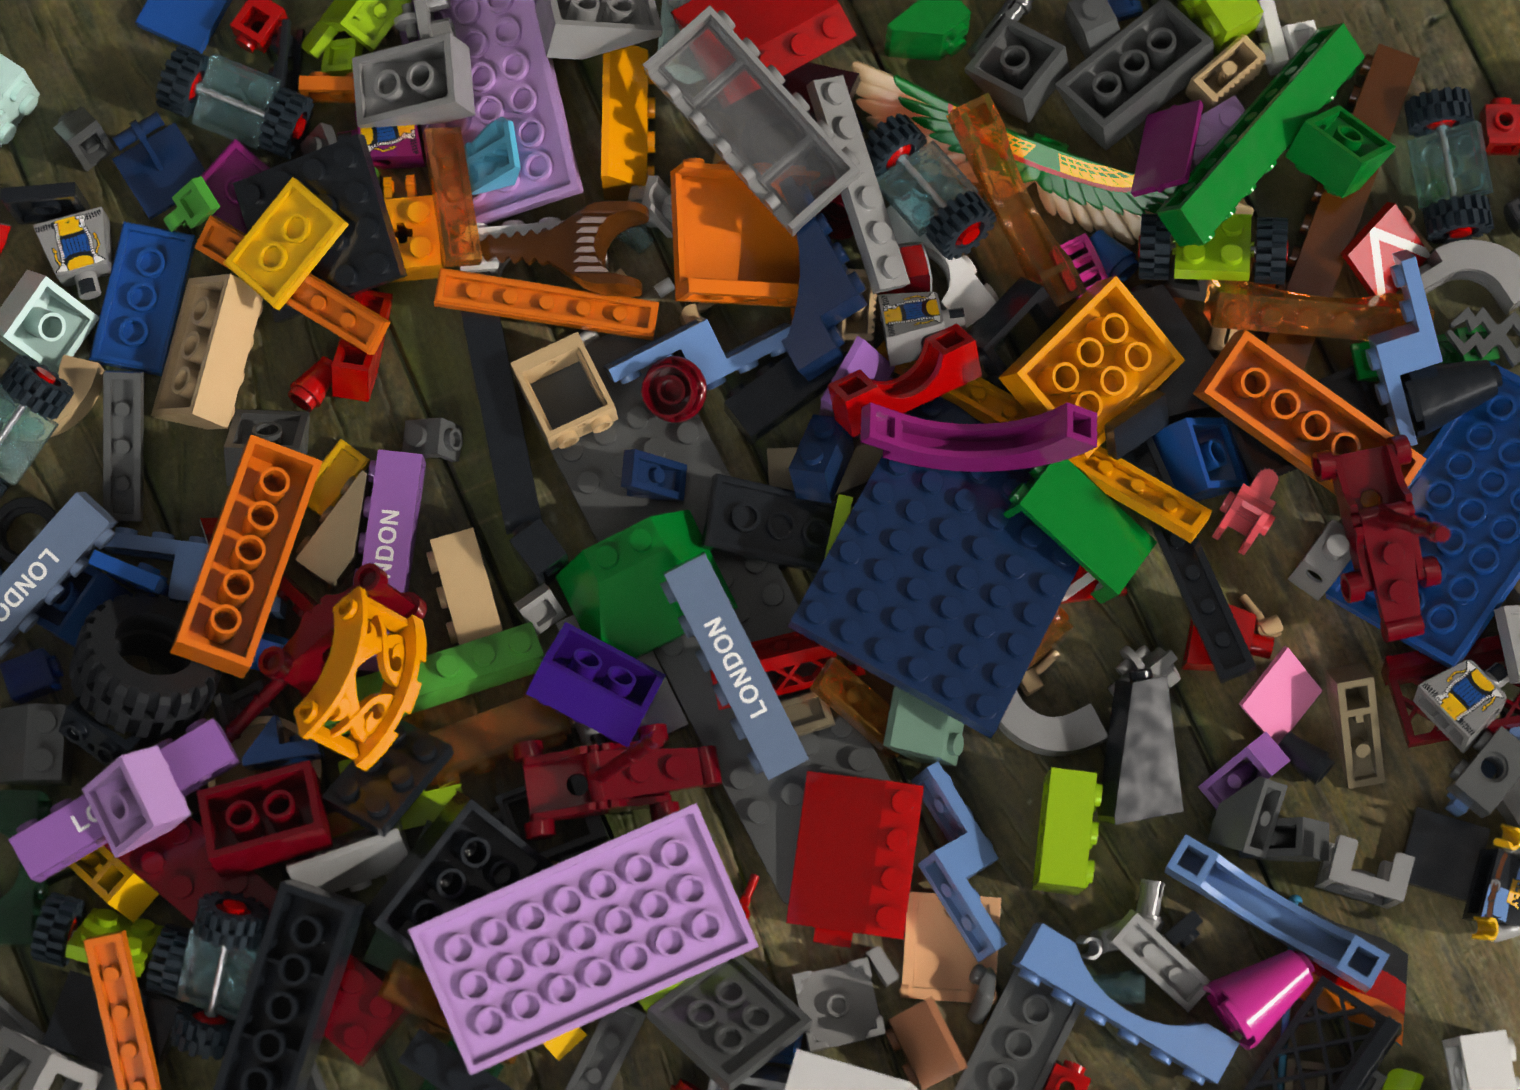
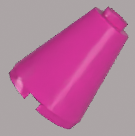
M1288 950L1210 981L1203 987V990L1211 993L1206 997L1208 1003L1229 1033L1238 1031L1243 1037L1238 1041L1240 1045L1246 1050H1251L1257 1046L1313 982L1311 973L1314 972V967L1304 953L1299 952L1296 954L1294 951Z

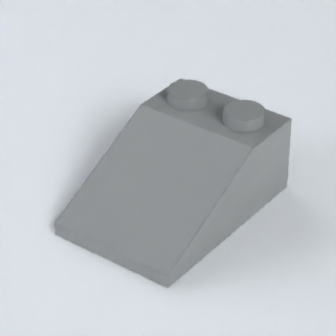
M537 0L535 7L546 58L583 60L661 37L663 32L655 0Z
M451 33L352 58L356 117L359 128L439 124L475 115L470 48Z

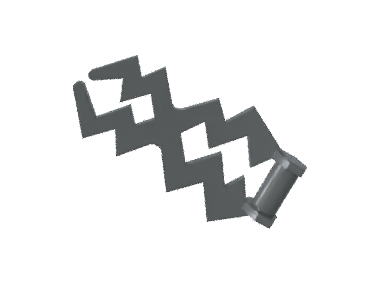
M1467 307L1449 324L1450 328H1454L1465 322L1469 333L1481 324L1488 333L1485 339L1476 331L1463 343L1452 330L1445 332V336L1460 357H1463L1474 347L1481 360L1493 347H1498L1512 368L1520 362V345L1516 348L1506 335L1512 327L1520 337V316L1515 311L1502 323L1497 324L1484 307L1476 315Z

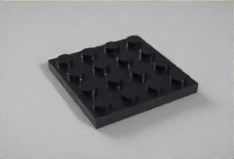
M356 134L233 183L247 232L292 177L300 181L349 224L348 227L310 273L347 296L352 297L407 276L365 135ZM287 304L280 311L270 305L275 323H282L303 315Z

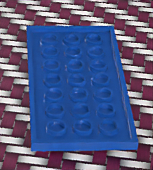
M1489 361V363H1490L1491 366L1497 365V364H1495V363ZM1499 365L1497 367L1501 373L1503 385L1498 387V395L1441 428L1422 455L1426 458V461L1408 486L1413 497L1412 503L1415 508V515L1426 519L1428 522L1441 523L1450 530V537L1445 542H1432L1426 537H1419L1422 557L1434 555L1437 558L1441 568L1442 579L1439 585L1422 587L1420 582H1417L1420 612L1424 621L1425 633L1424 635L1401 639L1400 641L1449 669L1464 660L1495 615L1494 610L1500 608L1520 579V376ZM1350 559L1335 582L1325 592L1326 598L1380 629L1381 620L1374 591L1366 592L1363 601L1347 603L1343 597L1340 577L1343 573L1354 571L1352 560Z

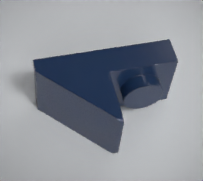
M637 449L624 450L621 487L627 489V496L684 501L687 464Z
M273 715L242 757V764L249 771L308 760L325 759L324 745L312 739H303L299 734L289 737V742L285 743L282 720L277 715Z

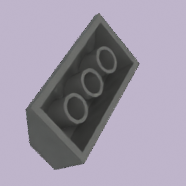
M1160 0L1055 83V86L1081 128L1107 151L1146 120L1147 115L1156 112L1187 87L1190 79L1214 59L1213 40L1168 0Z

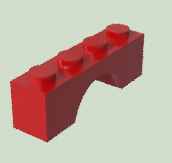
M956 323L925 338L921 354L915 364L906 373L889 381L872 380L859 369L827 384L835 420L854 438L861 434L862 407L870 402L904 414L981 377L982 372L976 340Z

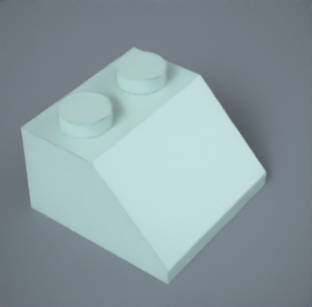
M27 269L0 307V341L20 355L28 356L30 360L33 358L40 365L44 364L49 367L48 369L51 372L55 371L58 374L63 355L74 356L99 320V316L47 276Z

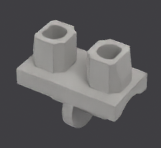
M414 0L415 12L413 11L412 3H405L402 5L403 14L394 19L395 29L406 31L409 41L418 39L417 30H419L420 40L446 33H451L456 37L455 27L450 17L435 20L434 17L435 11L450 8V0Z
M648 175L646 186H631L628 201L643 204L648 208L649 221L645 223L647 227H658L667 238H673L671 189L659 176Z
M1127 645L1119 650L1124 660L1115 667L1119 675L1122 676L1119 679L1128 678L1129 671L1150 668L1152 669V674L1167 676L1168 688H1171L1181 680L1173 664L1178 658L1172 650L1166 652L1161 647H1157L1154 651L1150 652L1145 645H1142L1135 652ZM1115 682L1107 688L1113 696Z

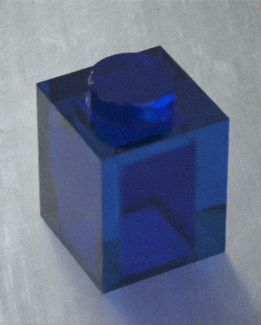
M43 648L0 663V669L9 695L19 705L62 689L59 677L64 676L60 661L56 655L51 656Z

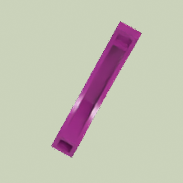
M870 402L862 407L861 442L883 449V458L918 467L967 472L1018 470L1067 460L1096 448L1097 413L1066 402L1045 413L1015 421L988 424H957L913 417Z

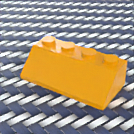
M636 45L603 54L601 180L604 200H628L631 186H646L648 175L655 176V166H648V153H655V131H649V119L656 118V97H649V85L655 84L645 74L643 64L649 59L648 50Z

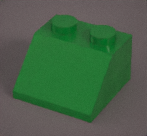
M918 0L887 25L884 52L888 57L940 61L947 54L954 56L967 43L966 37L969 31L971 11L961 0Z
M1338 105L1305 120L1285 157L1294 163L1297 170L1306 175H1311L1322 183L1328 193L1344 198L1358 191L1393 153L1396 146Z

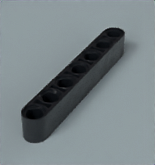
M461 311L506 534L509 535L522 523L528 520L533 523L539 518L542 520L501 318L499 316Z

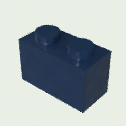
M813 414L789 466L797 499L832 503L855 450L852 436L835 420V417Z

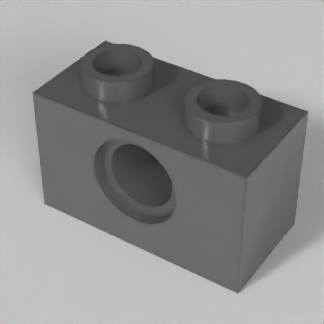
M1503 726L1497 728L1492 733L1486 729L1472 745L1476 750L1475 754L1468 762L1462 758L1448 775L1453 780L1446 789L1480 818L1490 815L1520 779V740ZM1482 761H1489L1495 766V779H1489L1483 775L1481 771Z

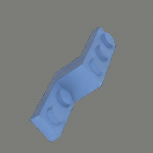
M1405 249L1392 253L1395 265L1390 267L1395 286L1402 289L1404 300L1400 301L1399 305L1403 319L1406 323H1410L1368 336L1370 349L1365 350L1370 369L1372 371L1376 370L1380 383L1375 384L1379 403L1386 405L1389 417L1384 418L1385 429L1394 436L1405 434L1410 445L1413 446L1418 443L1400 375L1443 362L1416 256Z
M700 316L603 367L610 380L613 382L620 380L622 384H626L642 375L641 369L652 363L654 364L664 357L674 356L673 353L678 351L680 357L686 358L697 365L705 377L707 390H711L727 381L726 375L736 370L739 373H744L758 366L759 362L757 359L769 353L772 357L786 352L787 350L782 340L788 337L791 325L783 323L724 353L708 319Z
M116 527L115 536L104 549L111 554L174 561L168 597H170V601L177 604L179 601L187 604L208 548L206 539L190 536L189 541L174 540V535L165 532H152V537L137 535V530ZM277 594L268 618L285 620L287 604Z
M936 762L925 768L911 782L915 785L924 786L922 800L949 843L932 852L919 862L918 866L979 963L1007 945L1002 937L999 926L992 921L981 903L979 894L971 887L967 879L980 873L999 858L993 849L991 841L983 834L973 818L971 809L963 802L953 786L951 777L943 770L940 763Z

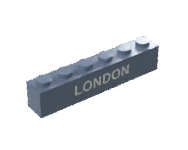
M76 492L0 576V661L14 648L15 645L11 641L20 631L25 634L37 623L40 617L36 613L45 603L49 606L52 605L63 594L65 589L61 585L71 575L75 578L89 565V560L87 559L89 554L96 547L99 550L104 548L115 536V532L112 529L117 525L118 521L86 492Z
M702 552L663 572L666 581L660 585L669 603L672 604L677 601L684 615L677 619L687 638L695 635L701 647L695 654L704 672L712 669L719 683L713 685L712 688L722 707L730 704L736 717L729 721L739 741L747 738L753 751L748 753L747 756L756 774L764 772L767 779L770 780L809 760L706 554Z

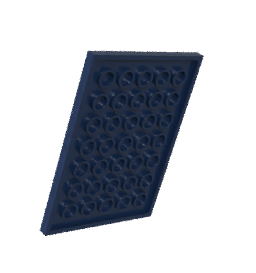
M941 396L906 412V415L938 422L984 424ZM882 455L787 627L991 739L1080 564L1022 511L1009 519L1003 515L1004 511L1011 504L1008 497L1012 491L1022 482L1026 484L1031 478V475L1028 473L1030 468L991 472L950 471L904 464L883 458Z

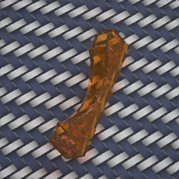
M989 92L954 109L946 117L992 210L996 214L995 216L1026 279L1042 285L1057 307L1084 294L1087 290L1071 258L1049 231L1024 185L1012 154L1005 124Z
M1209 280L1203 313L1214 328L1368 341V336L1410 323L1404 321L1400 310L1399 302L1404 300L1403 294L1384 293L1377 296L1358 298L1322 297L1283 291L1250 281ZM1428 304L1429 309H1430V313H1431V317H1432V321H1433L1435 311H1434V309Z

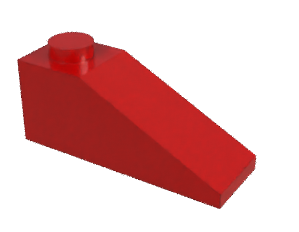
M368 290L354 296L355 301L389 321L393 294ZM385 335L375 355H369L343 338H340L331 365L332 396L369 402L378 374Z

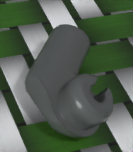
M976 964L969 976L970 982L979 986L967 1014V1018L975 1024H983L994 1001L997 977L991 967L987 969L982 964Z

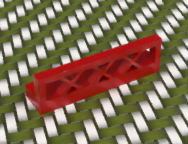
M796 631L750 642L764 671H775L781 674L776 684H772L777 696L866 674L865 669L856 664L841 668L831 664L838 654ZM812 662L818 665L812 675L802 677L795 673L802 663ZM712 669L709 670L713 685L719 683ZM715 693L719 710L731 708L730 704H727L722 707Z

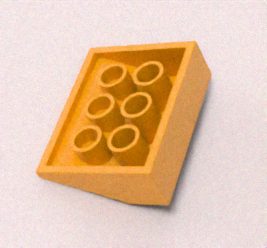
M1117 276L1096 281L998 378L1020 405L1033 416L1053 410L1066 402L1096 412L1097 447L1081 454L1086 459L1106 441L1104 425L1154 392L1185 359Z

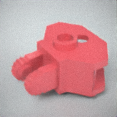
M1264 468V470L1258 472L1250 486L1243 483L1237 494L1232 491L1228 493L1219 508L1225 514L1212 535L1214 539L1219 540L1222 533L1229 526L1246 536L1238 550L1240 554L1245 555L1258 534L1266 535L1276 518L1270 514L1276 504L1270 497L1278 485L1279 476L1276 474L1277 472L1270 468Z

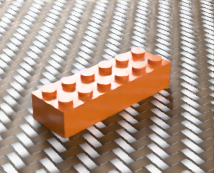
M1247 330L1233 333L1193 392L1195 396L1316 482L1318 481L1314 476L1311 464L1313 452L1330 450L1333 455H1341L1384 446L1387 443L1388 437L1394 436ZM1412 448L1411 463L1400 465L1407 487L1426 461L1425 457ZM1332 479L1318 482L1336 495ZM1366 490L1362 493L1361 504L1363 507L1379 505L1380 497L1376 492Z
M250 435L243 448L170 653L242 679L251 668L323 461L255 435Z

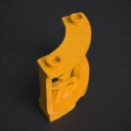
M357 586L333 607L334 636L328 660L312 690L294 709V716L301 738L306 740L312 739L354 760L356 767L367 771L396 740L399 734L395 733L394 730L404 712L408 714L412 712L422 685L421 682L417 681L420 663L426 662L427 641L422 619L413 614L409 618L399 615L367 597L366 590ZM376 654L378 668L384 679L380 693L371 694L359 702L355 673L362 663ZM327 720L333 722L341 720L331 729L323 726ZM347 730H349V732L351 733V735H349L348 738L342 736L341 734H343Z

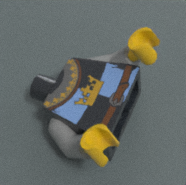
M1502 823L1500 825L1503 830L1502 838H1495L1493 841L1494 845L1502 849H1480L1462 917L1464 920L1477 922L1478 924L1477 933L1472 934V939L1487 940L1493 943L1520 936V828Z

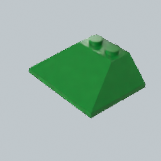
M689 509L650 516L582 550L556 575V579L582 631L635 659L685 635L677 619L684 615L677 601L672 604L669 603L660 584L666 581L663 572L702 552L706 554L733 609L738 608L710 550L701 548L703 536Z

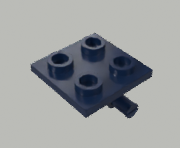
M157 111L139 122L135 119L129 123L131 127L112 137L120 151L138 139L140 140L139 144L112 160L150 220L176 205L172 197L191 179L200 177L205 172V169L175 122L149 138L146 137L150 132L165 125Z

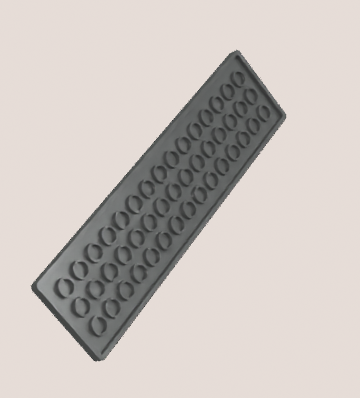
M656 333L654 334V340L658 338ZM608 334L585 345L616 407L618 420L614 421L613 425L607 430L600 433L592 431L580 437L576 444L565 449L558 447L551 451L517 382L518 389L597 543L650 516L687 509L690 510L703 536L712 477L716 473L730 476L698 413L687 421L670 423L656 417L645 405L641 393L642 384L647 371L653 363L640 370L642 374L640 377L626 384H622L620 380L613 382L609 379L603 367L604 365L640 348L652 340ZM580 362L574 363L530 384L553 430L602 407ZM637 449L687 464L684 501L627 496V489L621 487L624 450ZM710 550L738 606L734 611L750 642L795 632V630L787 626L799 605L777 564ZM685 634L653 650L701 745L716 746L722 786L782 902L788 904L807 771L891 781L839 681L778 696L779 700L782 701L824 688L835 726L798 737L809 760L770 780L767 779L764 772L757 775L747 756L748 753L753 751L747 738L739 741L729 721L736 717L732 708L718 709L710 672H704L695 654L696 651L701 649L695 635L687 638ZM812 662L802 663L795 673L802 677L812 675L818 665ZM775 671L765 672L771 684H776L781 677V674Z

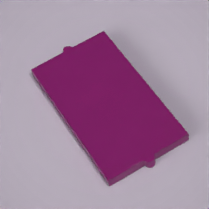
M1201 100L1180 106L1172 105L1169 109L1147 115L1131 194L1134 197L1155 191L1161 193L1166 188L1188 183L1204 105Z

